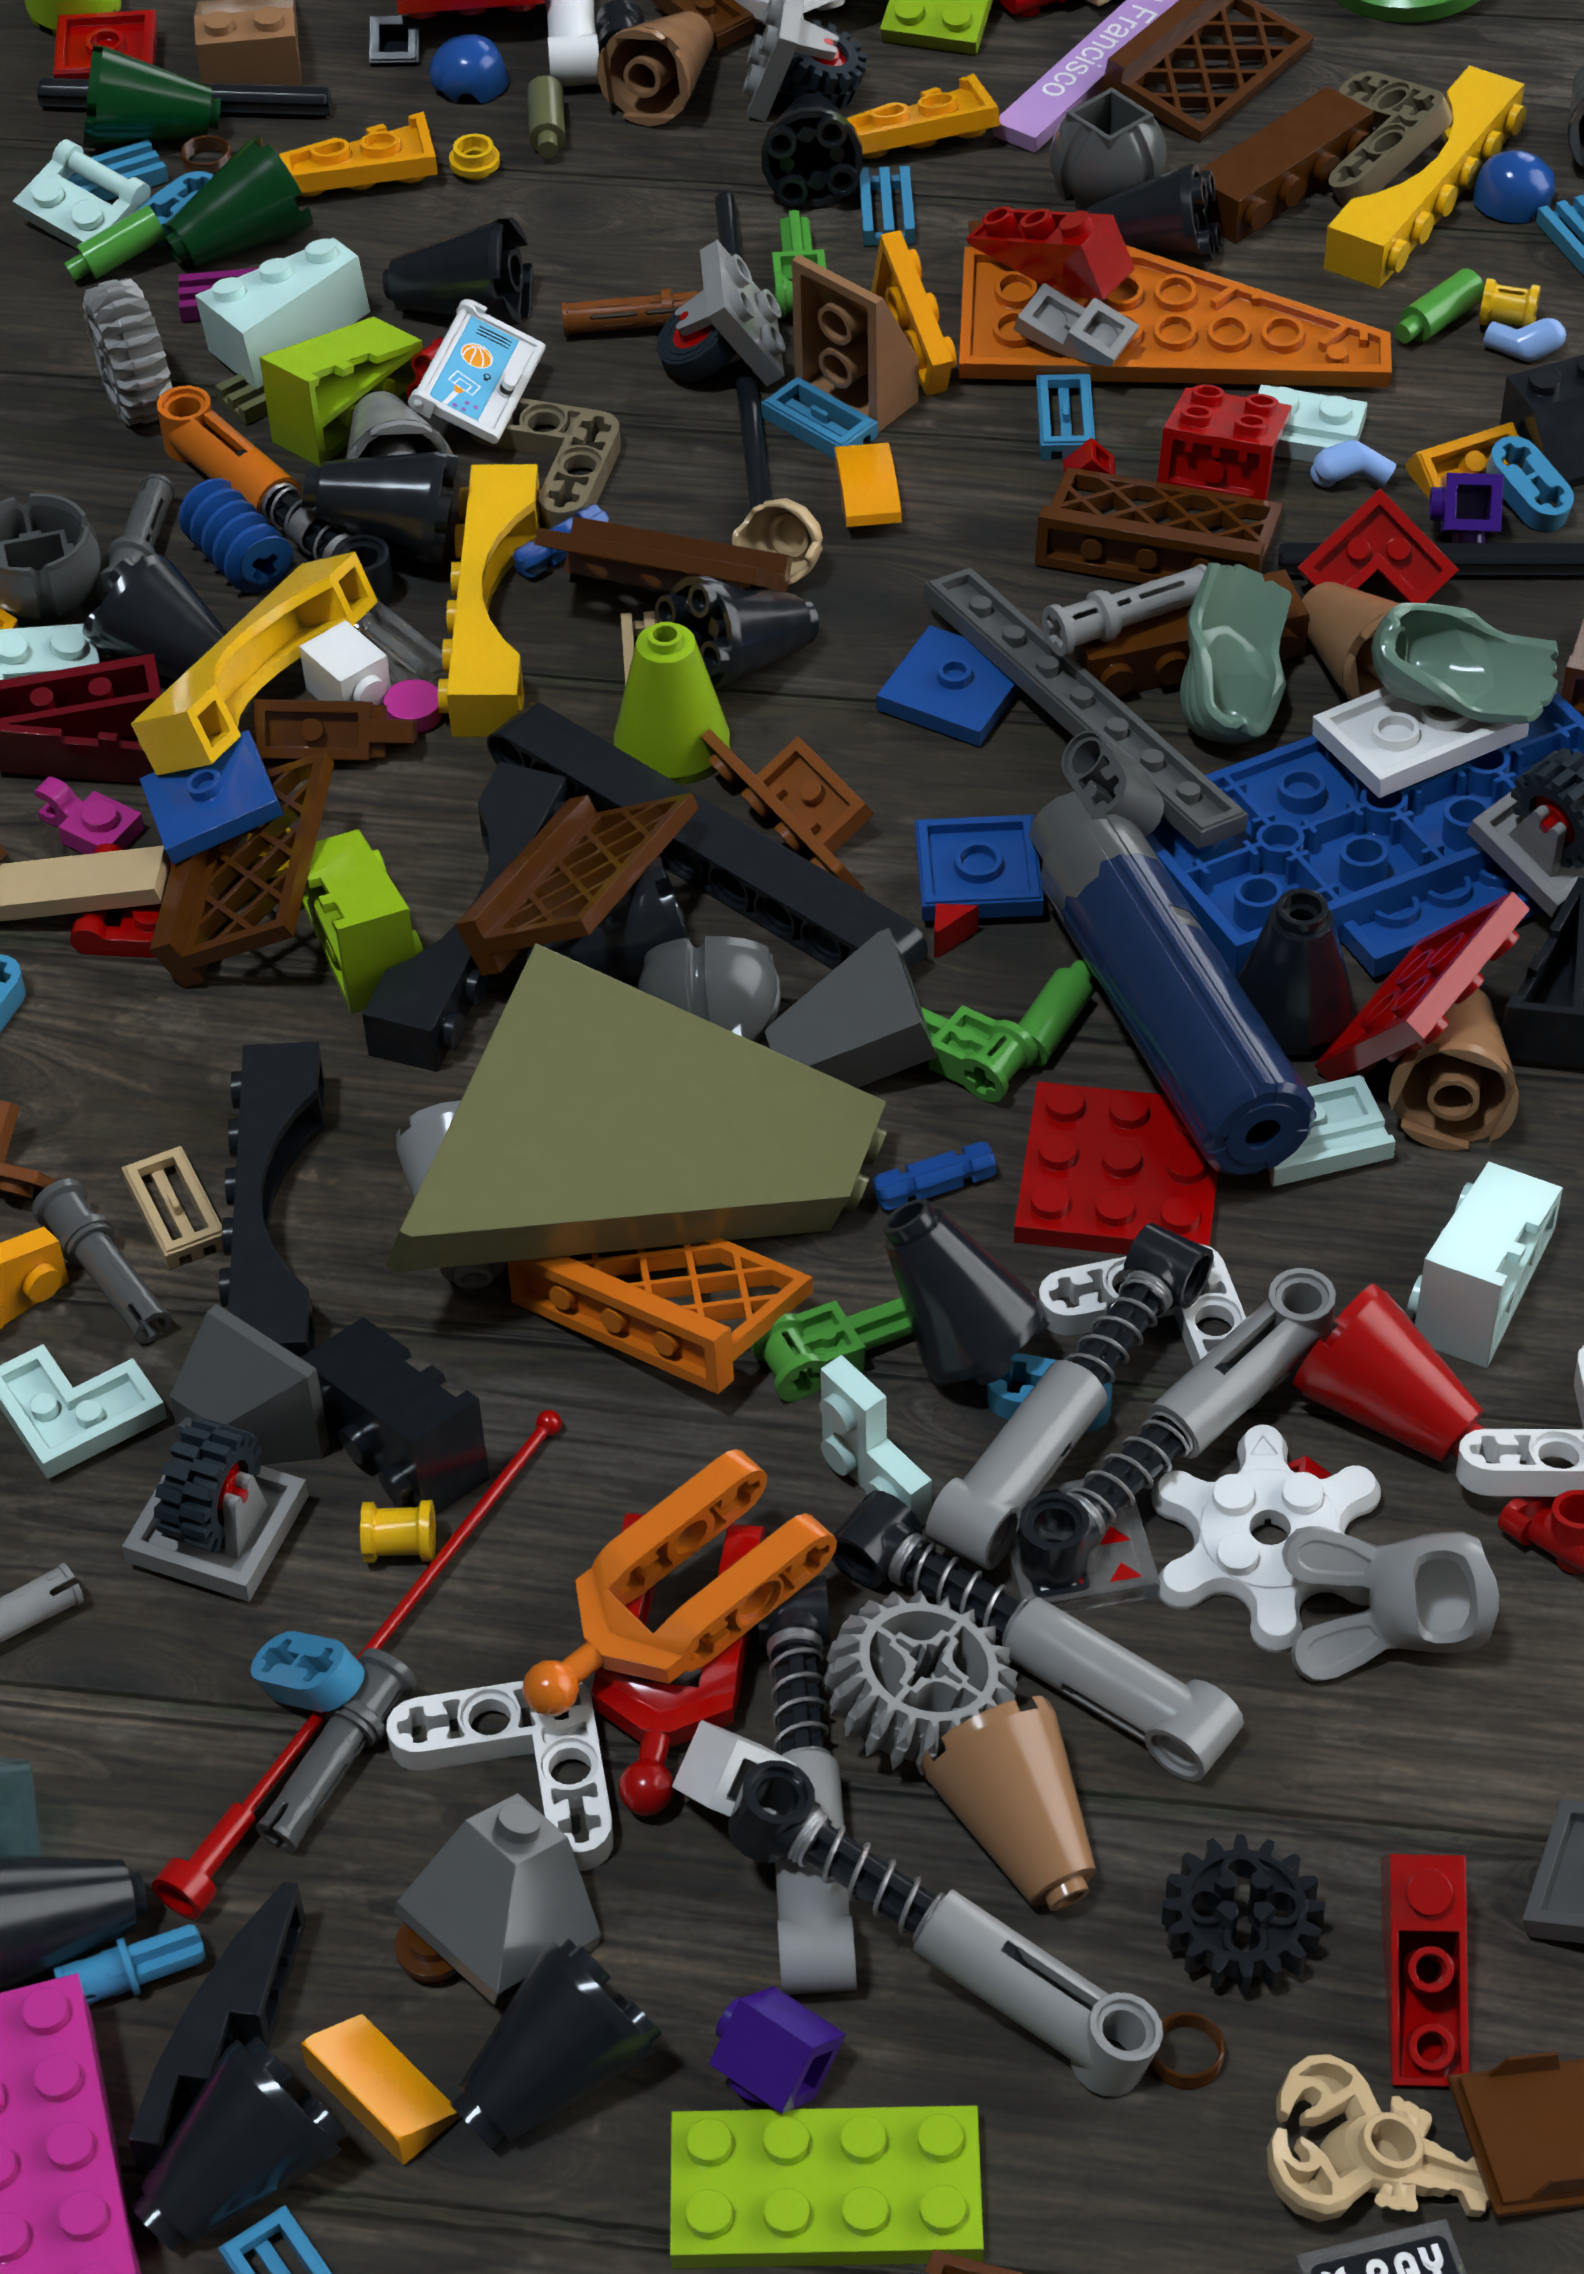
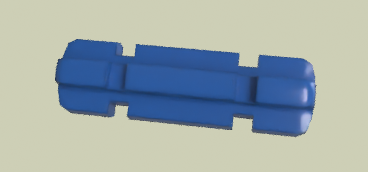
M589 505L575 514L576 517L608 522L610 519L606 511H602L598 505ZM573 517L567 518L549 530L571 534ZM529 541L514 551V567L526 579H534L548 570L547 563L550 567H553L565 560L567 552L538 546L533 541Z
M979 1141L961 1147L962 1154L956 1155V1152L951 1150L905 1165L906 1172L900 1173L898 1168L879 1173L873 1178L875 1198L881 1209L889 1211L908 1203L907 1198L912 1196L914 1200L926 1199L965 1186L964 1179L969 1178L973 1184L991 1178L996 1174L994 1153L987 1142Z

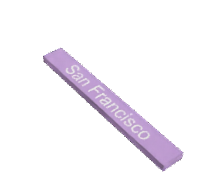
M1126 0L999 116L1000 126L993 127V136L1036 153L1054 136L1057 127L1066 117V112L1100 93L1108 58L1179 0Z

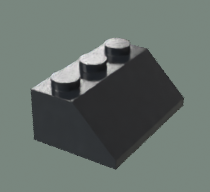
M1584 354L1506 376L1500 425L1513 422L1518 436L1532 442L1571 488L1584 484Z

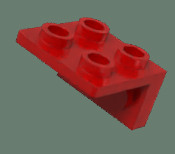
M1197 385L1193 388H1185L1163 427L1157 482L1267 501L1275 447L1291 417L1292 406L1279 403L1275 397L1266 394H1252L1247 397L1225 394L1223 389L1213 385Z

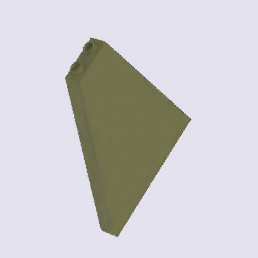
M535 943L402 1224L385 1267L396 1272L697 1244L715 1238H722L728 1241L831 1231L843 1208L851 1212L856 1210L866 1189L869 1177L859 1172L863 1161L870 1165L873 1164L884 1142L887 1130L877 1125L887 1101Z

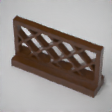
M1179 0L1108 58L1100 93L1112 87L1154 114L1158 119L1200 143L1308 51L1312 46L1314 36L1255 0ZM1235 9L1250 18L1251 22L1228 21L1227 14ZM1201 36H1221L1223 45H1200L1199 38ZM1233 37H1255L1257 46L1234 45ZM1266 37H1281L1291 43V45L1269 46ZM1193 60L1195 69H1172L1171 61ZM1204 60H1227L1229 69H1206ZM1238 60L1261 61L1263 68L1261 70L1240 69ZM1165 84L1167 93H1152L1143 88L1142 85ZM1176 84H1199L1201 93H1178ZM1210 84H1233L1235 92L1233 94L1212 93ZM1181 108H1205L1207 116L1198 122L1182 112Z
M1067 467L1050 506L1043 505L1038 516L1035 565L1143 584L1194 568V566L1199 564L1208 566L1209 563H1219L1221 566L1231 565L1233 567L1235 564H1240L1261 573L1282 519L1284 503ZM1075 488L1098 493L1083 497ZM1140 499L1151 502L1137 506L1132 501ZM1111 506L1118 510L1107 515H1103L1099 511ZM1193 508L1205 510V512L1191 515L1186 510ZM1167 515L1173 521L1158 525L1153 519ZM1251 518L1261 521H1257L1246 525L1240 519ZM1222 525L1227 530L1213 534L1207 528Z
M576 516L573 517L571 534L538 528L535 545L567 552L564 572L671 592L675 584L685 577L712 576L787 593L793 556Z
M325 751L266 770L279 804L282 805L281 808L284 815L265 823L261 828L256 827L179 863H172L149 950L183 988L203 983L209 963L294 937L334 767L333 760ZM309 779L291 798L287 796L301 781ZM300 817L299 823L281 841L276 839ZM248 833L252 834V836L237 850L239 842ZM268 846L272 848L250 871L246 869ZM290 860L288 868L270 885L267 884L266 881ZM238 876L242 879L226 894L228 885ZM257 890L262 892L240 915L235 913ZM279 904L275 920L257 925ZM229 920L231 924L215 938L217 929Z
M693 793L596 812L588 795L568 799L455 923L481 975L501 973L523 948L533 947L535 943L544 945L589 936L645 872L648 865L657 858L699 809Z

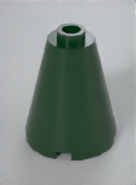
M93 44L83 147L125 146L149 140L150 143L182 141L207 135L208 128L218 130L221 99L211 98L212 87L111 48Z
M259 135L247 141L166 223L170 234L164 237V241L170 253L180 265L187 261L193 268H197L304 232L314 224L309 207L300 212L295 202L296 196L302 193L297 182L270 144L261 148L262 137Z

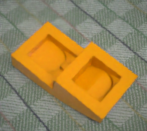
M889 442L834 447L835 468L840 483L841 508L846 527L902 523L898 485Z

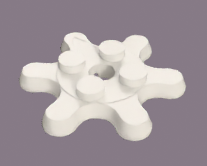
M1262 1424L1250 1428L1238 1442L1237 1456L1240 1470L1237 1474H1227L1220 1477L1216 1482H1206L1187 1472L1175 1470L1165 1473L1154 1485L1151 1500L1156 1512L1165 1519L1173 1520L1186 1526L1194 1539L1192 1551L1171 1561L1161 1570L1157 1578V1594L1164 1604L1176 1610L1195 1608L1206 1599L1217 1595L1235 1597L1243 1602L1250 1611V1634L1253 1642L1266 1652L1279 1654L1290 1651L1294 1639L1302 1631L1300 1608L1303 1602L1310 1596L1321 1592L1334 1593L1344 1597L1351 1603L1364 1606L1369 1605L1368 1588L1309 1584L1299 1581L1287 1571L1283 1563L1282 1550L1286 1540L1275 1545L1262 1544L1251 1535V1532L1256 1527L1263 1525L1265 1519H1271V1523L1284 1529L1288 1537L1296 1529L1307 1526H1321L1345 1534V1529L1351 1521L1359 1516L1370 1513L1378 1506L1381 1499V1487L1373 1473L1362 1466L1352 1465L1346 1467L1337 1474L1325 1479H1319L1307 1472H1293L1287 1463L1288 1447L1285 1439L1277 1429L1270 1425Z

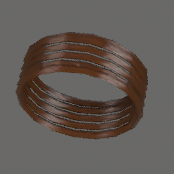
M213 135L195 137L186 142L181 149L183 168L186 173L199 170L211 174L214 173L213 175H215L220 170L218 168H222L232 157L228 142L221 137ZM214 150L225 154L224 157L210 163H196L188 160L195 153Z
M1180 2011L1166 2016L1161 2020L1163 2035L1168 2030L1177 2027H1194L1205 2032L1214 2040L1219 2055L1216 2062L1207 2070L1196 2074H1181L1169 2069L1160 2060L1156 2052L1151 2061L1155 2073L1165 2083L1179 2089H1196L1208 2085L1218 2076L1224 2061L1225 2040L1219 2027L1208 2017L1196 2012Z

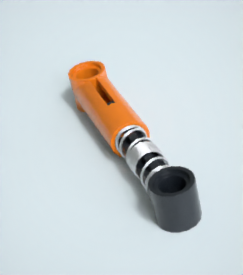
M189 385L177 386L167 390L159 397L157 412L164 450L170 458L179 462H191L210 479L222 478L230 481L232 489L239 490L246 500L256 508L258 513L266 518L271 526L285 531L287 538L308 555H313L315 560H320L319 557L324 559L355 551L378 600L367 613L380 611L392 602L395 595L389 546L383 539L370 534H342L341 528L337 527V530L334 527L335 525L316 518L315 511L302 509L299 483L212 410L210 396L205 390Z

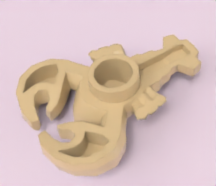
M1330 2054L1307 2056L1292 2067L1286 2075L1276 2097V2117L1280 2123L1287 2121L1292 2108L1302 2100L1311 2103L1312 2108L1305 2110L1300 2115L1299 2126L1313 2127L1345 2113L1347 2118L1346 2122L1339 2125L1326 2136L1320 2144V2148L1303 2136L1299 2137L1295 2143L1294 2152L1301 2162L1296 2160L1291 2154L1288 2146L1287 2129L1277 2128L1274 2131L1267 2146L1268 2176L1277 2196L1294 2213L1317 2222L1339 2218L1352 2203L1366 2192L1376 2193L1375 2203L1382 2209L1390 2208L1392 2211L1404 2209L1406 2212H1415L1419 2208L1416 2195L1442 2198L1446 2195L1458 2196L1466 2216L1481 2217L1485 2209L1490 2206L1474 2156L1465 2162L1457 2158L1453 2152L1441 2148L1436 2142L1425 2139L1432 2122L1431 2114L1426 2110L1419 2109L1416 2104L1410 2101H1404L1400 2096H1392L1390 2111L1382 2113L1368 2082L1355 2066Z

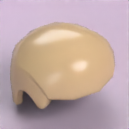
M788 498L765 501L763 504L752 508L743 523L734 530L732 545L793 556L788 583L790 585L802 579L812 570L822 552L821 542L823 536L820 524L807 507Z

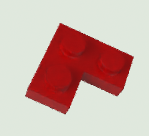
M1379 488L1303 561L1296 571L1312 588L1323 582H1335L1354 589H1358L1377 572L1406 603H1425L1459 569Z

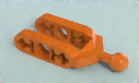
M734 1449L727 1451L610 1541L595 1558L592 1567L575 1580L585 1643L561 1662L559 1660H544L533 1665L524 1677L522 1686L524 1700L529 1708L539 1715L557 1717L569 1711L576 1702L579 1691L578 1684L601 1666L605 1670L668 1684L685 1671L700 1669L815 1578L827 1566L835 1553L837 1546L835 1536L811 1514L804 1513L795 1516L679 1607L652 1633L625 1605L648 1591L756 1504L766 1488L768 1476L764 1470L742 1450Z

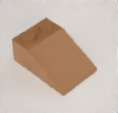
M210 0L197 2L194 25L201 83L302 86L295 0Z
M801 255L793 258L795 378L798 376L877 421L879 433L919 401V359L882 297Z

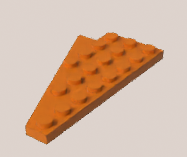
M1127 245L1126 248L1135 269L1104 300L1099 301L1140 325L1139 329L1112 366L1080 361L1048 349L1013 330L1017 317L1042 284L974 247H964L959 379L1036 380V375L1090 374L1091 381L1390 387L1392 375L1390 332ZM1068 297L1084 308H1087L1093 300Z

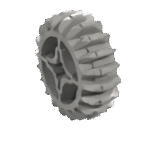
M113 279L98 283L97 287L86 290L83 298V309L85 312L84 319L87 325V334L92 347L91 351L94 354L102 385L106 390L113 409L116 410L118 419L123 420L129 426L139 423L145 425L156 422L159 418L157 401L164 392L172 389L173 386L170 381L171 373L161 343V336L155 324V318L150 312L149 304L144 298L143 291L132 279L119 281Z
M921 1590L911 1597L909 1603H906L894 1591L887 1599H884L882 1605L868 1600L866 1605L860 1609L858 1616L850 1615L848 1620L842 1624L837 1641L834 1640L827 1656L829 1663L824 1677V1691L832 1695L830 1715L846 1718L844 1723L845 1738L863 1736L867 1739L865 1743L866 1757L878 1750H882L890 1754L892 1769H895L906 1759L914 1761L922 1776L923 1772L920 1764L921 1757L928 1750L933 1761H935L946 1751L941 1740L943 1735L971 1717L1001 1703L1015 1699L1014 1691L1017 1687L1016 1677L1018 1672L1009 1668L1011 1648L994 1645L996 1641V1626L978 1628L974 1624V1608L963 1614L951 1610L949 1596L937 1605L929 1604Z

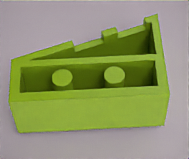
M359 829L316 841L302 905L348 1009L352 1014L366 1008L387 969L413 958L423 951V947L415 930L412 931L409 907L388 876L379 850L372 851Z

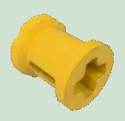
M1487 278L1480 308L1479 325L1488 326L1490 322L1495 321L1502 324L1524 327L1535 322L1541 285L1533 284L1530 289L1499 285L1495 279Z
M421 1500L418 1507L377 1508L375 1502H362L360 1544L363 1562L375 1563L378 1556L419 1555L422 1562H431L435 1558L436 1518L433 1500Z

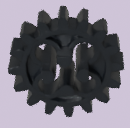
M1237 1834L1233 1850L1224 1851L1214 1838L1209 1839L1206 1843L1204 1860H1201L1192 1853L1186 1852L1182 1856L1181 1874L1169 1873L1165 1894L1167 1899L1163 1900L1161 1925L1169 1927L1167 1947L1170 1952L1187 1949L1184 1970L1189 1975L1199 1971L1204 1966L1210 1969V1987L1218 1989L1224 1983L1226 1977L1237 1978V1985L1241 1994H1249L1252 1979L1262 1977L1265 1984L1272 1990L1278 1989L1280 1987L1283 1967L1289 1972L1300 1976L1304 1972L1306 1953L1317 1954L1322 1931L1319 1928L1323 1926L1325 1902L1316 1900L1319 1881L1316 1876L1298 1878L1301 1857L1296 1853L1282 1861L1274 1858L1275 1841L1267 1839L1261 1845L1259 1851L1248 1849L1245 1835ZM1237 1877H1243L1251 1881L1247 1908V1919L1249 1924H1251L1249 1951L1239 1950L1235 1947L1238 1907L1234 1901ZM1199 1909L1211 1910V1917L1200 1916L1195 1911ZM1275 1910L1285 1911L1290 1916L1287 1918L1275 1917Z

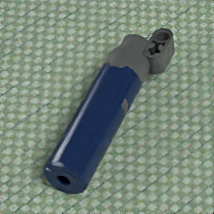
M1086 730L1080 732L1068 743L1061 760L1063 774L1074 791L1056 797L1044 806L1032 821L1028 835L1043 859V867L1040 874L1042 892L1093 976L1102 986L1110 1004L1205 1160L1216 1171L1231 1176L1255 1175L1262 1170L1275 1167L1294 1154L1310 1135L1313 1127L1312 1124L1317 1117L1314 1109L1315 1100L1220 952L1202 929L1200 921L1145 838L1154 831L1162 818L1164 802L1160 793L1138 760L1097 731Z

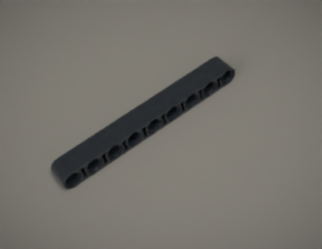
M530 702L487 737L489 753L497 765L499 762L565 776L568 799L588 795L596 812L691 793V791L539 702ZM695 793L693 795L699 809L658 855L662 859L664 869L832 970L838 967L877 932L890 928L909 972L927 957V942L921 931L908 919Z

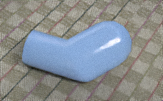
M1553 318L1540 319L1520 329L1493 321L1486 330L1483 346L1526 362H1533L1555 352L1563 346L1567 334L1564 326Z
M1348 440L1320 451L1314 458L1310 475L1313 481L1321 487L1334 486L1337 481L1359 474L1383 488L1393 474L1397 464L1359 441Z

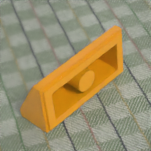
M1513 422L1506 423L1418 451L1408 460L1405 467L1409 476L1429 499L1431 487H1440L1441 477L1446 473L1486 474V465L1494 444L1501 438L1518 436ZM1504 460L1503 463L1506 466L1510 465L1509 463H1507L1506 460ZM1520 463L1516 464L1522 470L1523 466Z
M363 2014L314 2033L301 2043L306 2067L403 2166L461 2117L451 2107V2102Z

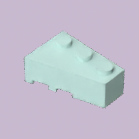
M334 237L331 239L315 240L309 243L305 250L288 257L267 260L259 266V269L240 277L221 279L211 289L195 295L209 352L236 374L240 373L245 378V381L256 390L263 386L260 356L351 325L370 312L359 257Z
M1489 1161L1474 1184L1469 1182L1465 1184L1457 1202L1454 1215L1446 1227L1443 1228L1437 1241L1425 1257L1423 1273L1416 1280L1407 1307L1408 1312L1416 1314L1415 1326L1435 1350L1488 1368L1555 1230L1563 1187Z

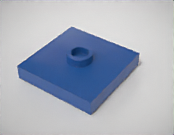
M929 625L876 695L877 710L980 747L1021 691V688L965 637Z
M249 730L240 733L241 737L212 765L157 776L153 772L140 778L164 848L173 864L179 863L284 815Z
M1034 814L914 820L922 921H935L936 903L979 905L978 919L1043 916L1044 899L1041 887L1039 855L1028 837L1032 821L1034 820Z

